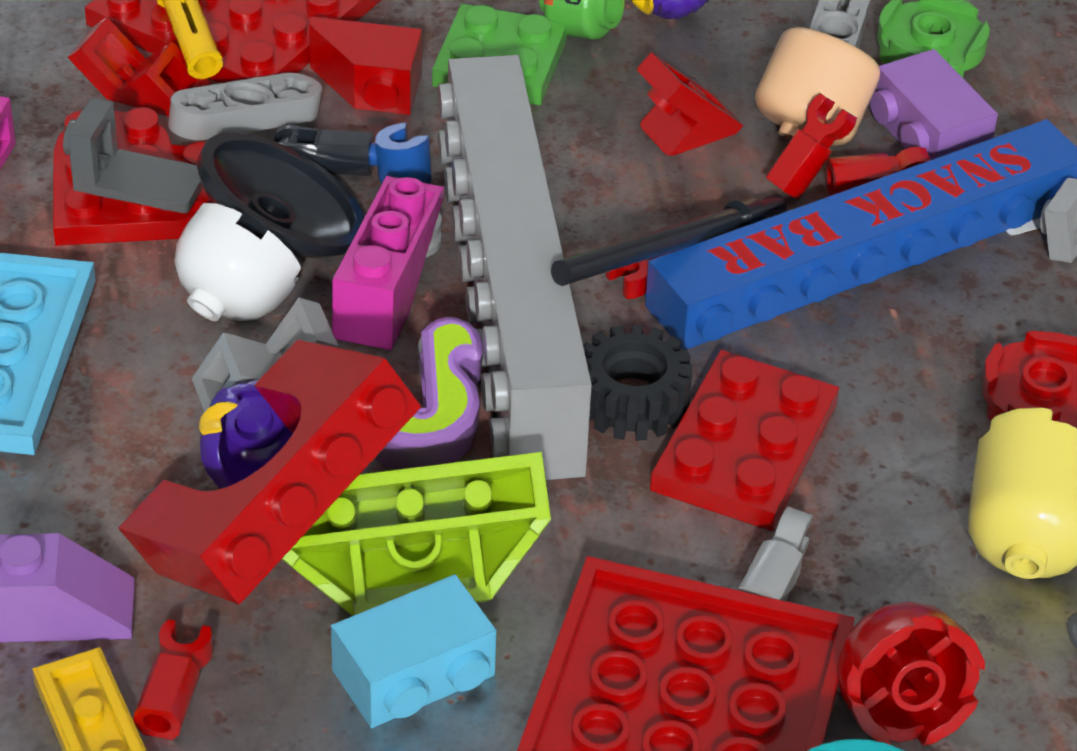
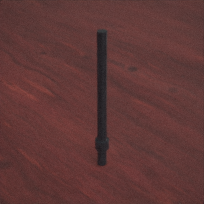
M777 194L758 200L754 197L737 199L726 204L722 211L555 261L551 267V276L554 282L560 286L578 282L700 243L784 213L787 209L786 202L783 197Z

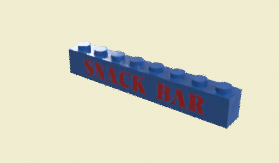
M1046 119L649 260L645 306L667 333L681 342L680 348L682 350L718 340L727 334L760 322L769 321L781 314L814 302H820L832 295L862 284L871 283L878 278L913 265L922 264L929 259L956 249L971 246L980 240L1005 232L1008 229L1019 228L1027 222L1040 218L1044 204L1047 200L1053 199L1066 179H1077V147Z

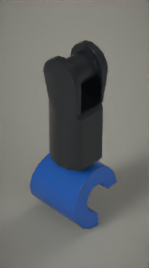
M407 122L388 126L379 131L375 138L373 132L318 130L296 125H284L276 131L274 136L275 142L305 155L331 174L371 176L373 167L377 166L378 179L381 184L386 176L415 178L427 184L432 179L429 135L415 136L408 141Z

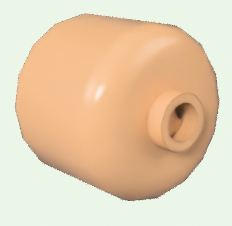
M790 28L780 36L755 93L756 105L762 115L780 126L778 134L790 141L797 129L803 130L807 124L808 106L821 93L835 102L827 114V124L832 123L842 109L857 117L855 127L851 133L843 139L835 140L831 146L845 145L851 142L859 128L879 83L880 67L871 56L841 39L810 28Z

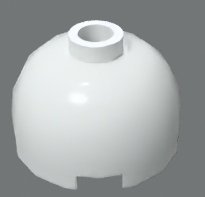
M203 203L185 226L176 244L174 262L180 283L190 294L187 299L188 304L198 314L211 321H218L221 316L233 321H251L272 312L294 288L295 282L298 279L296 276L301 270V265L291 250L270 231H267L260 240L250 231L237 225L236 222L242 213L217 203Z

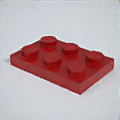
M720 350L652 471L650 491L773 532L837 406L840 387Z

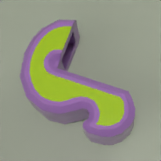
M444 317L435 320L421 331L422 353L420 354L423 408L416 412L375 457L384 466L400 470L455 463L471 449L478 428L480 402L476 385H478L481 379L483 348L477 330L466 321L454 317Z

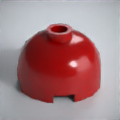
M899 602L883 605L863 616L848 633L838 659V686L853 718L860 728L876 741L891 745L890 740L904 742L918 739L922 746L931 745L955 732L976 709L978 700L973 693L979 681V670L985 671V660L975 640L967 630L939 608L917 602Z

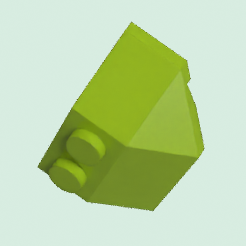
M542 452L360 474L282 560L351 616L456 574L476 603L491 602L551 521Z

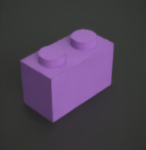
M935 49L879 66L880 80L870 101L871 112L876 121L884 125L902 144L904 149L909 147L926 148L930 160L994 137L998 113Z

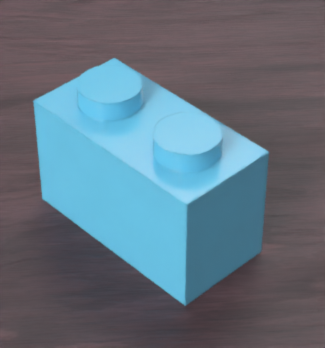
M456 574L332 624V671L372 729L395 718L409 717L423 706L458 691L472 690L484 680L495 676L497 630Z

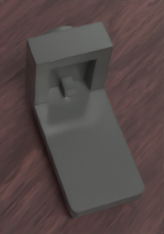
M90 98L77 120L72 119L66 127L63 149L66 155H70L74 191L163 210L187 213L203 188L197 165L118 149L114 104L111 101Z

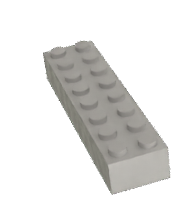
M519 55L448 59V83L438 84L440 119H448V121H445V129L438 130L437 133L440 165L450 164V167L444 168V184L447 203L457 202V206L451 207L454 242L464 241L465 244L458 248L461 282H472V287H466L467 318L469 324L479 323L480 329L476 330L481 338L483 348L482 367L487 366L488 373H482L483 407L485 412L495 411L496 418H491L489 421L492 456L495 458L542 452L546 480L586 477L592 384L570 284L560 286L554 282L551 276L552 264L555 261L564 259L520 58Z

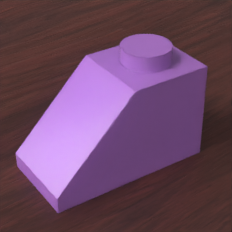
M60 533L0 535V642L133 638L134 577Z

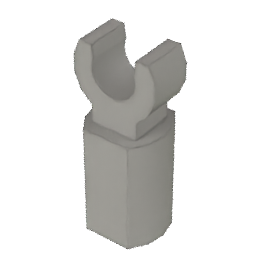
M791 507L785 509L773 539L762 542L739 586V591L787 601L801 572L802 558L810 539L805 537V534L812 522L813 515Z

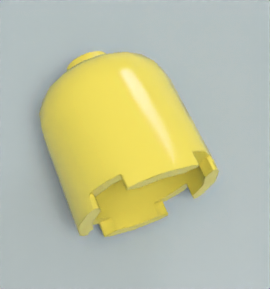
M1046 408L1015 409L997 415L991 420L990 430L978 442L967 519L968 532L978 553L992 566L1024 579L1052 578L1066 574L1077 566V428L1067 423L1052 421L1053 411Z

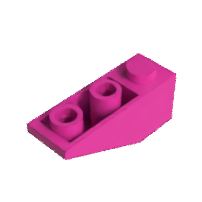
M385 177L333 277L332 332L335 339L387 350L393 349L410 313L444 198L443 186L422 183L418 179L409 177Z

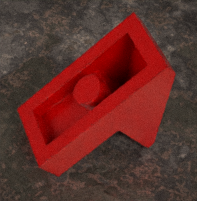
M651 52L636 69L652 86L646 94L656 104L643 118L640 126L664 154L672 156L735 135L743 127L742 123L713 93Z

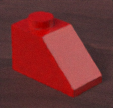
M319 17L310 18V69L354 109L411 115L422 75V29Z

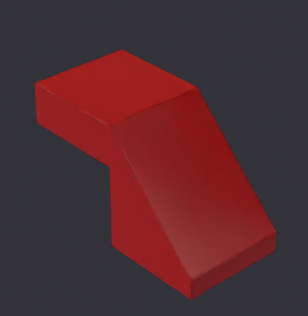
M108 17L94 25L67 57L107 100L136 108H149L157 114L169 117L171 97L175 92L183 89L208 86L210 84L208 79H197L189 74L184 55L173 41L145 58Z

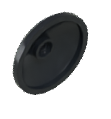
M223 133L208 139L198 155V174L210 200L213 203L242 213L236 224L250 231L260 240L267 231H270L291 250L293 255L310 258H328L346 254L365 218L354 196L337 178L305 155L275 141L245 133Z

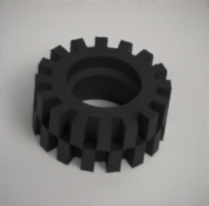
M632 324L631 333L624 334L621 325L610 327V338L600 331L592 336V344L585 342L583 348L592 384L589 421L595 419V430L604 434L609 427H613L614 438L625 440L626 431L635 432L636 441L647 440L648 430L652 429L658 438L667 434L668 424L674 428L678 427L682 420V415L685 414L689 407L693 364H690L691 356L688 350H680L681 342L672 336L665 342L663 341V330L653 328L651 334L646 335L642 334L643 325ZM637 378L652 384L629 386L621 384L616 380Z

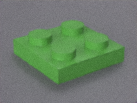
M461 3L432 68V86L438 87V84L448 83V59L519 55L529 103L541 106L567 41L566 25L551 21L542 15H525L497 10L485 5L474 6Z

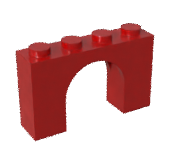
M297 340L254 385L288 430L293 433L284 447L259 470L247 478L222 489L200 491L163 480L118 529L157 575L240 605L421 408V405L386 358Z

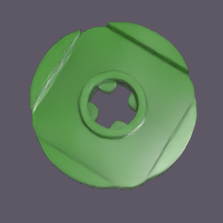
M892 0L883 8L880 14L877 41L880 46L879 58L883 64L935 49L963 78L964 71L977 66L986 54L990 27L987 20L983 25L977 19L978 9L966 0H918L902 4L903 0Z

